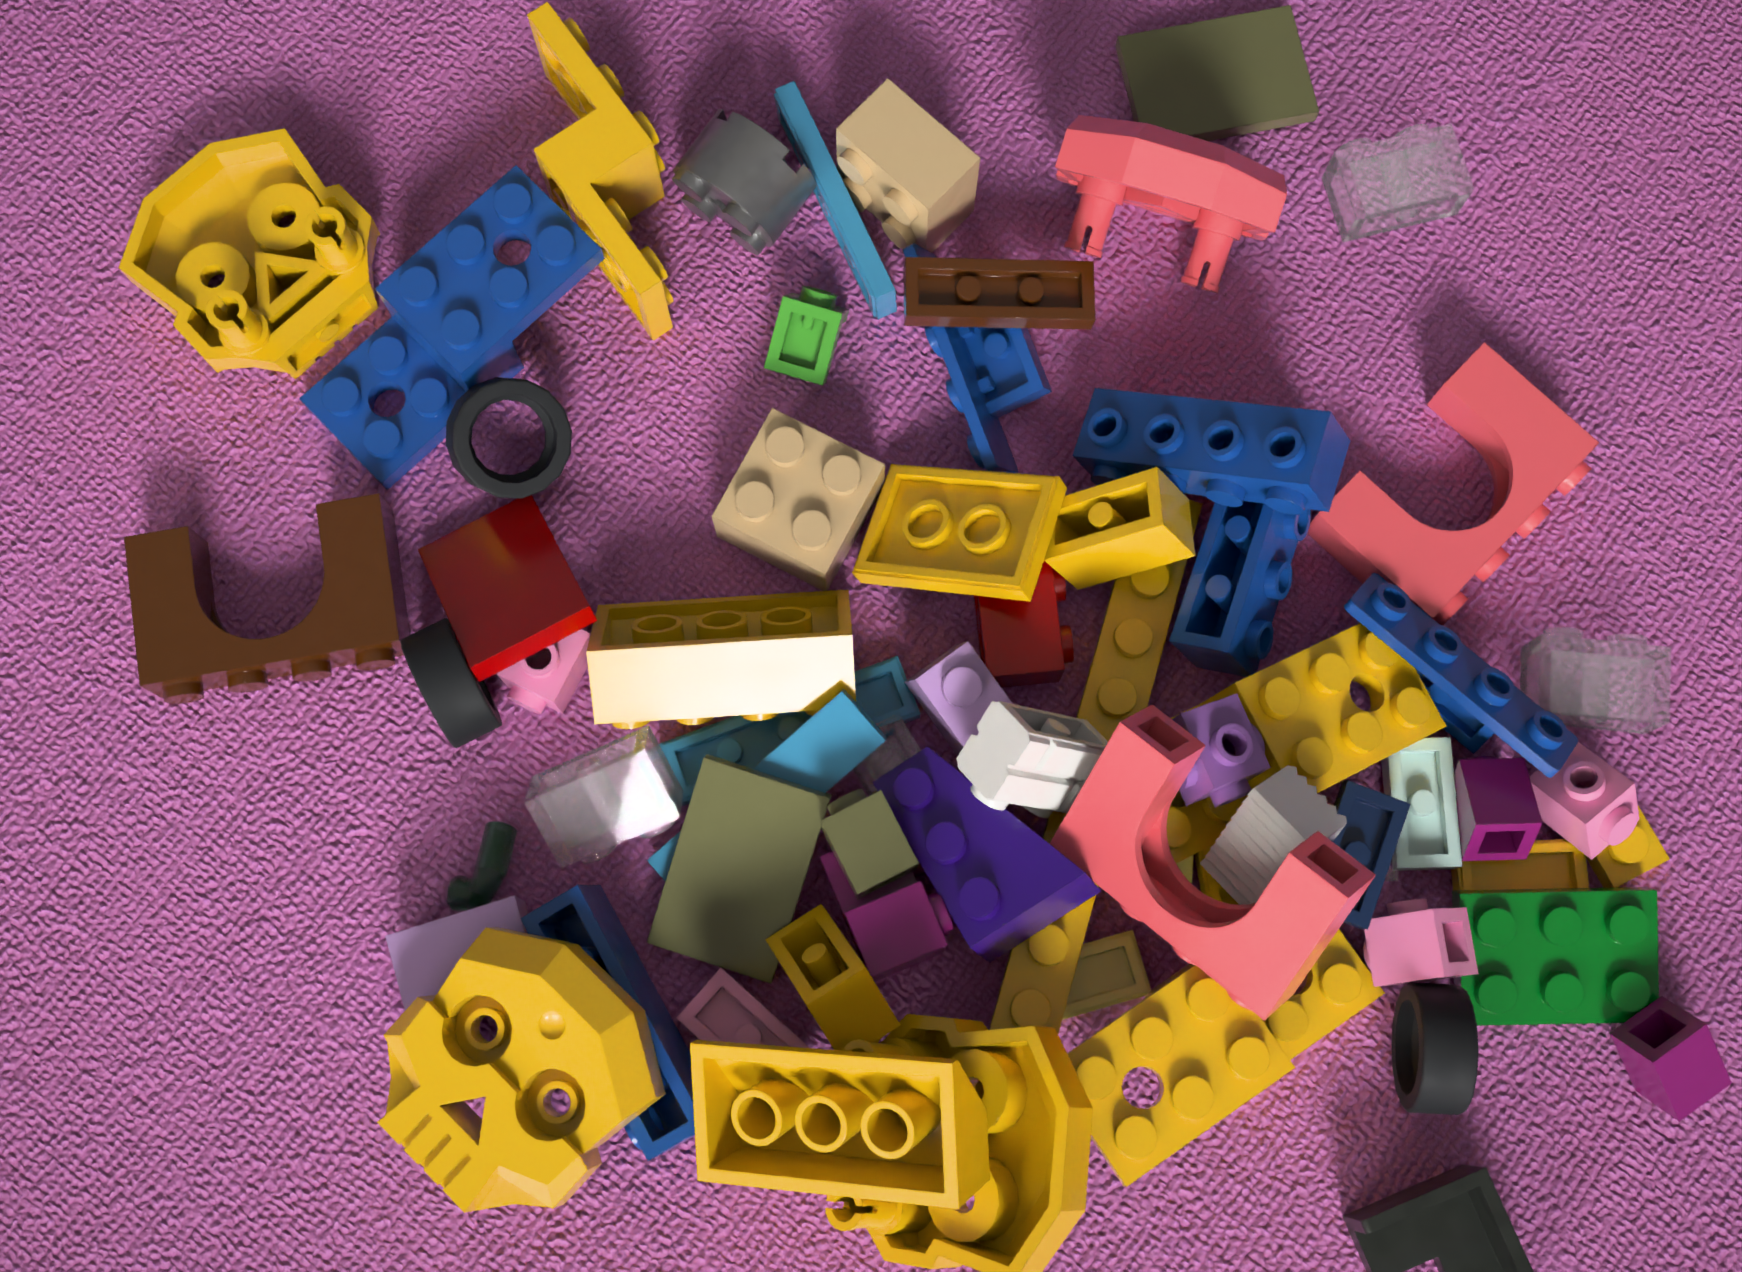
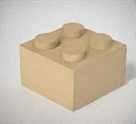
M887 78L836 128L837 170L856 209L860 212L867 209L880 220L885 234L899 248L904 249L915 243L932 253L974 211L980 157L890 79Z
M772 408L711 516L716 536L822 591H828L881 493L885 479V464Z

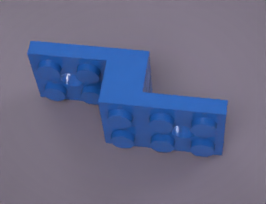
M515 165L375 288L392 317L299 399L370 474L388 490L446 438L447 420L457 399L477 383L495 377L513 378L524 368L512 341L605 259L602 248ZM510 241H523L531 246L528 258L518 265H505L498 261L499 250ZM388 390L403 392L405 394V404L400 412L390 417H381L374 413L375 401L383 392Z

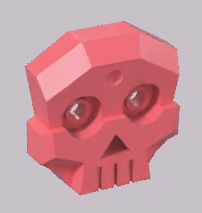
M1078 115L1066 129L1055 168L1058 169L1056 174L1057 180L1076 186V193L1081 195L1068 239L1064 243L1065 248L1080 253L1086 230L1090 228L1092 232L1085 254L1101 258L1115 207L1122 206L1123 203L1191 223L1198 232L1184 276L1181 277L1180 282L1196 287L1204 263H1207L1208 269L1201 289L1214 293L1219 292V284L1233 240L1240 241L1241 236L1263 241L1268 237L1269 233H1275L1287 196L1284 175L1223 145L1142 122Z

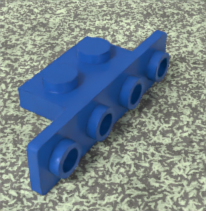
M915 243L903 249L905 257L937 258L935 254ZM925 326V333L929 344L934 352L944 359L951 377L946 380L948 395L956 409L965 414L972 434L967 436V445L974 461L980 468L987 471L1018 473L1017 465L999 418L1052 392L1028 328Z
M1372 573L1347 601L1344 609L1416 669L1447 726L1443 729L1473 754L1493 734H1496L1545 776L1552 778L1560 771L1578 744V738L1566 728L1562 720L1555 714L1542 709L1514 686L1511 679L1505 673L1491 667L1465 646L1455 632L1437 623L1410 601L1408 595L1401 588L1388 583L1379 574Z

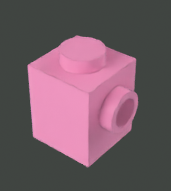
M581 629L496 673L503 683L511 688L507 698L540 715L545 706L563 714L588 667L586 650L591 634Z
M1579 742L1561 770L1552 778L1545 776L1539 770L1529 776L1542 822L1591 860L1607 846H1615L1622 843L1636 827L1639 820L1635 783Z
M1427 899L1386 904L1388 916L1371 919L1369 928L1364 929L1366 938L1363 946L1364 958L1371 970L1374 987L1479 974L1467 907L1428 909Z

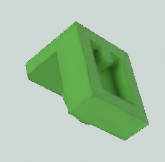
M802 286L800 295L796 293L784 295L764 368L823 386L827 381L841 326L846 322L849 309L836 305L838 295L810 286Z

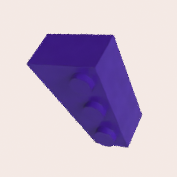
M928 746L872 782L877 791L881 790L912 851L938 895L941 896L968 946L989 963L1101 892L1099 887L1082 869L1007 809L1002 811L996 810L978 800L971 792L972 783L969 779Z

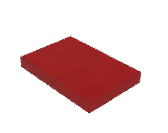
M532 495L522 499L517 498L418 549L467 663L478 682L598 621Z

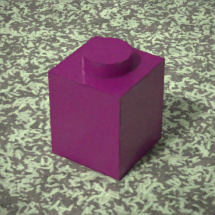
M1494 756L1459 759L1454 772L1462 861L1527 859L1543 822L1525 759L1496 758Z
M1663 996L1610 1032V1036L1635 1091L1679 1122L1732 1084L1707 1024Z

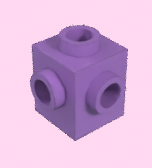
M1237 693L1180 713L1172 719L1206 745L1179 789L1186 806L1209 797L1215 808L1240 799L1252 790L1248 781L1271 768L1265 756L1263 738L1258 729L1250 723Z

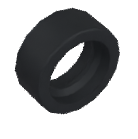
M495 377L477 383L457 399L447 420L446 447L454 468L469 484L499 498L522 499L544 491L561 475L571 454L572 429L564 407L549 390L528 380ZM502 400L519 401L531 407L540 417L545 430V447L539 460L528 470L514 475L498 474L487 469L476 457L472 445V428L478 415L489 405Z
M447 618L401 639V648L416 684L439 727L454 748H458L502 726L500 714L485 681L478 682Z
M1409 982L1402 987L1396 1001L1392 1027V1069L1395 1089L1400 1104L1409 1113L1459 1115L1466 1112L1474 1095L1479 1054L1477 1023L1474 1007L1468 992L1461 986L1454 984Z

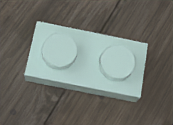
M1451 737L1423 738L1381 760L1384 794L1411 804L1390 863V871L1443 870L1462 867Z

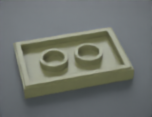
M1291 5L1117 37L1115 48L1134 122L1148 123L1211 141L1314 122L1319 114Z
M707 754L701 764L647 943L771 984L779 961L765 939L792 923L821 831L820 821L825 819L827 806L830 803L832 794L805 787Z

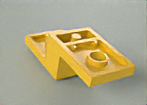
M546 2L527 14L545 75L578 118V121L533 150L550 198L602 248L605 259L598 264L599 268L654 341L673 328L668 305L673 303L674 300L663 282L668 278V275L649 246H645L639 250L628 233L633 230L629 222L631 218L665 197L660 173L665 170V166L654 148L660 141L655 129L643 112L638 110L631 114L622 102L621 98L625 94L612 70L605 63L596 67L586 54L590 50V46L576 22L571 17L562 21L551 5Z
M1361 623L1235 682L1199 705L1188 709L1191 710L1233 694H1238L1250 723L1258 729L1263 738L1265 756L1271 767L1248 781L1251 789L1287 765L1297 767V775L1307 777V784L1316 786L1317 793L1447 727L1416 669ZM1351 681L1359 683L1367 690L1370 696L1369 711L1360 709L1353 702L1350 696ZM1248 795L1216 808L1210 797L1188 806L1185 805V802L1182 807L1171 804L1167 817V839L1176 864L1216 843L1215 840L1221 836L1220 833L1232 820L1231 817L1237 812L1236 810L1243 804L1242 801Z
M1338 929L1307 974V982L1303 990L1291 996L1266 1020L1260 1018L1252 1010L1238 1005L1231 999L1225 988L1198 966L1189 963L1153 988L1141 1002L1067 1052L1093 1107L1091 1139L1122 1185L1127 1187L1293 1070L1295 1066L1291 1059L1374 1002L1385 992L1380 986L1374 987L1372 974L1340 929ZM1136 1067H1144L1151 1070L1159 1081L1158 1097L1152 1105L1146 1108L1132 1106L1125 1099L1122 1090L1124 1077L1130 1070Z

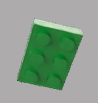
M1649 887L1452 890V908L1467 907L1479 973L1454 977L1453 984L1461 986L1468 992L1474 1007L1477 1026L1624 1023L1659 998L1657 890Z

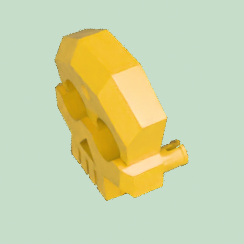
M284 128L209 143L144 197L119 269L133 284L176 316L173 326L217 373L226 369L255 367L285 372L296 380L317 362L315 359L318 356H324L335 346L334 343L337 340L341 341L353 331L352 327L355 324H361L379 308L375 298L372 263L380 232L371 215L340 184L324 186ZM287 215L296 216L295 221L290 226L278 227L283 217ZM219 274L225 275L221 285L214 288L208 287L212 277Z
M486 927L461 956L436 995L417 997L384 1034L388 1045L391 1081L386 1115L377 1123L398 1144H402L405 1147L404 1151L418 1165L421 1164L424 1167L423 1170L437 1185L440 1184L444 1188L443 1191L464 1213L514 1204L551 1207L552 1209L564 1205L602 1164L598 1147L665 1095L645 1010L578 944L499 927ZM487 1015L492 1017L497 1024V1034L492 1041L484 1039L479 1029L480 1022ZM557 1088L564 1090L569 1095L570 1107L566 1114H560L552 1107L551 1097ZM485 1097L482 1119L464 1102L465 1100Z
M906 1014L899 1022L900 1026L891 1031L880 1043L858 1039L846 1044L842 1051L958 1059L973 1087L975 1088L978 1081H981L984 1094L981 1100L987 1109L990 1180L974 1194L975 1201L971 1210L966 1203L960 1209L827 1195L826 1201L844 1202L842 1208H825L829 1223L840 1231L866 1228L883 1260L927 1269L952 1268L965 1265L981 1272H1042L1085 1212L1093 1107L1056 1029L1026 1026L988 1030L982 1021Z

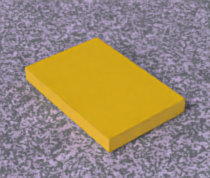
M891 464L852 573L860 583L1031 602L1067 487L1060 476Z

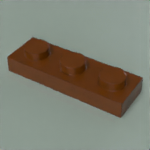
M905 257L903 266L904 326L1091 330L1095 323L1094 261Z

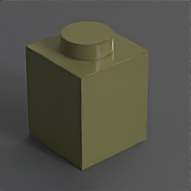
M862 788L838 798L827 806L831 816L820 821L821 829L857 900L917 870L919 862L881 790L867 797Z

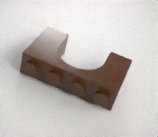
M380 493L316 504L324 566V579L319 598L310 613L299 624L282 634L262 639L234 636L229 634L222 625L215 606L208 542L189 526L124 537L140 686L164 698L166 703L180 704L201 700L204 698V690L228 686V690L231 692H252L268 687V679L292 675V679L295 681H315L330 677L332 675L331 668L356 664V668L359 670H378L393 666L396 663L395 657L404 656L400 641L410 635L394 511Z

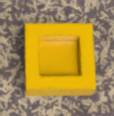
M1639 805V820L1627 839L1618 845L1607 846L1592 860L1586 856L1603 888L1619 887L1670 859Z

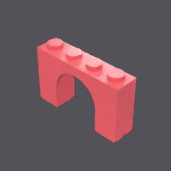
M1485 342L1442 385L1427 403V406L1467 440L1487 463L1493 479L1494 498L1486 521L1477 527L1459 531H1448L1430 527L1409 515L1363 472L1359 471L1333 497L1329 512L1320 511L1310 523L1307 533L1362 584L1372 573L1379 574L1388 583L1401 588L1408 595L1410 601L1440 625H1444L1468 600V597L1460 590L1474 575L1484 582L1509 557L1510 554L1501 546L1515 532L1525 539L1549 515L1551 511L1542 503L1552 492L1557 489L1565 496L1586 476L1592 468L1583 460L1599 444L1594 437Z
M1150 705L1119 722L1052 838L1050 845L1082 869L1094 883L1118 901L1126 914L1138 921L1144 922L1171 944L1173 950L1180 958L1198 966L1225 988L1234 1002L1246 1009L1252 1010L1260 1018L1266 1020L1293 996L1376 874L1317 831L1288 853L1256 903L1245 905L1228 904L1202 893L1187 880L1174 861L1167 839V817L1174 797L1206 745L1154 705Z

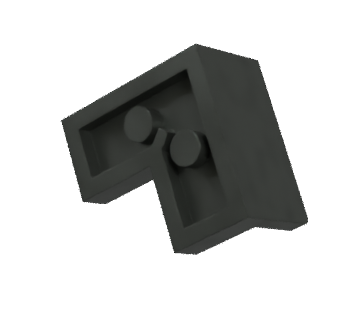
M1460 1165L1342 1216L1366 1272H1404L1432 1259L1439 1272H1533L1486 1167Z

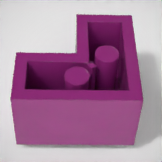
M833 851L820 856L821 864L859 957L874 982L944 952L948 945L945 936L951 934L950 930L954 929L941 896L937 892L927 896L922 882L916 881L915 877L925 873L920 862L918 863L917 870L857 900Z

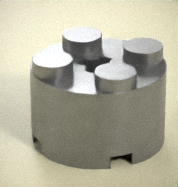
M718 109L673 169L675 175L672 177L673 182L686 193L681 201L688 209L707 222H711L715 215L734 227L730 232L731 237L739 245L755 255H759L765 246H773L816 188V181L804 164L796 173L787 165L784 158L790 150L778 139L738 113L732 112L726 119L723 109Z

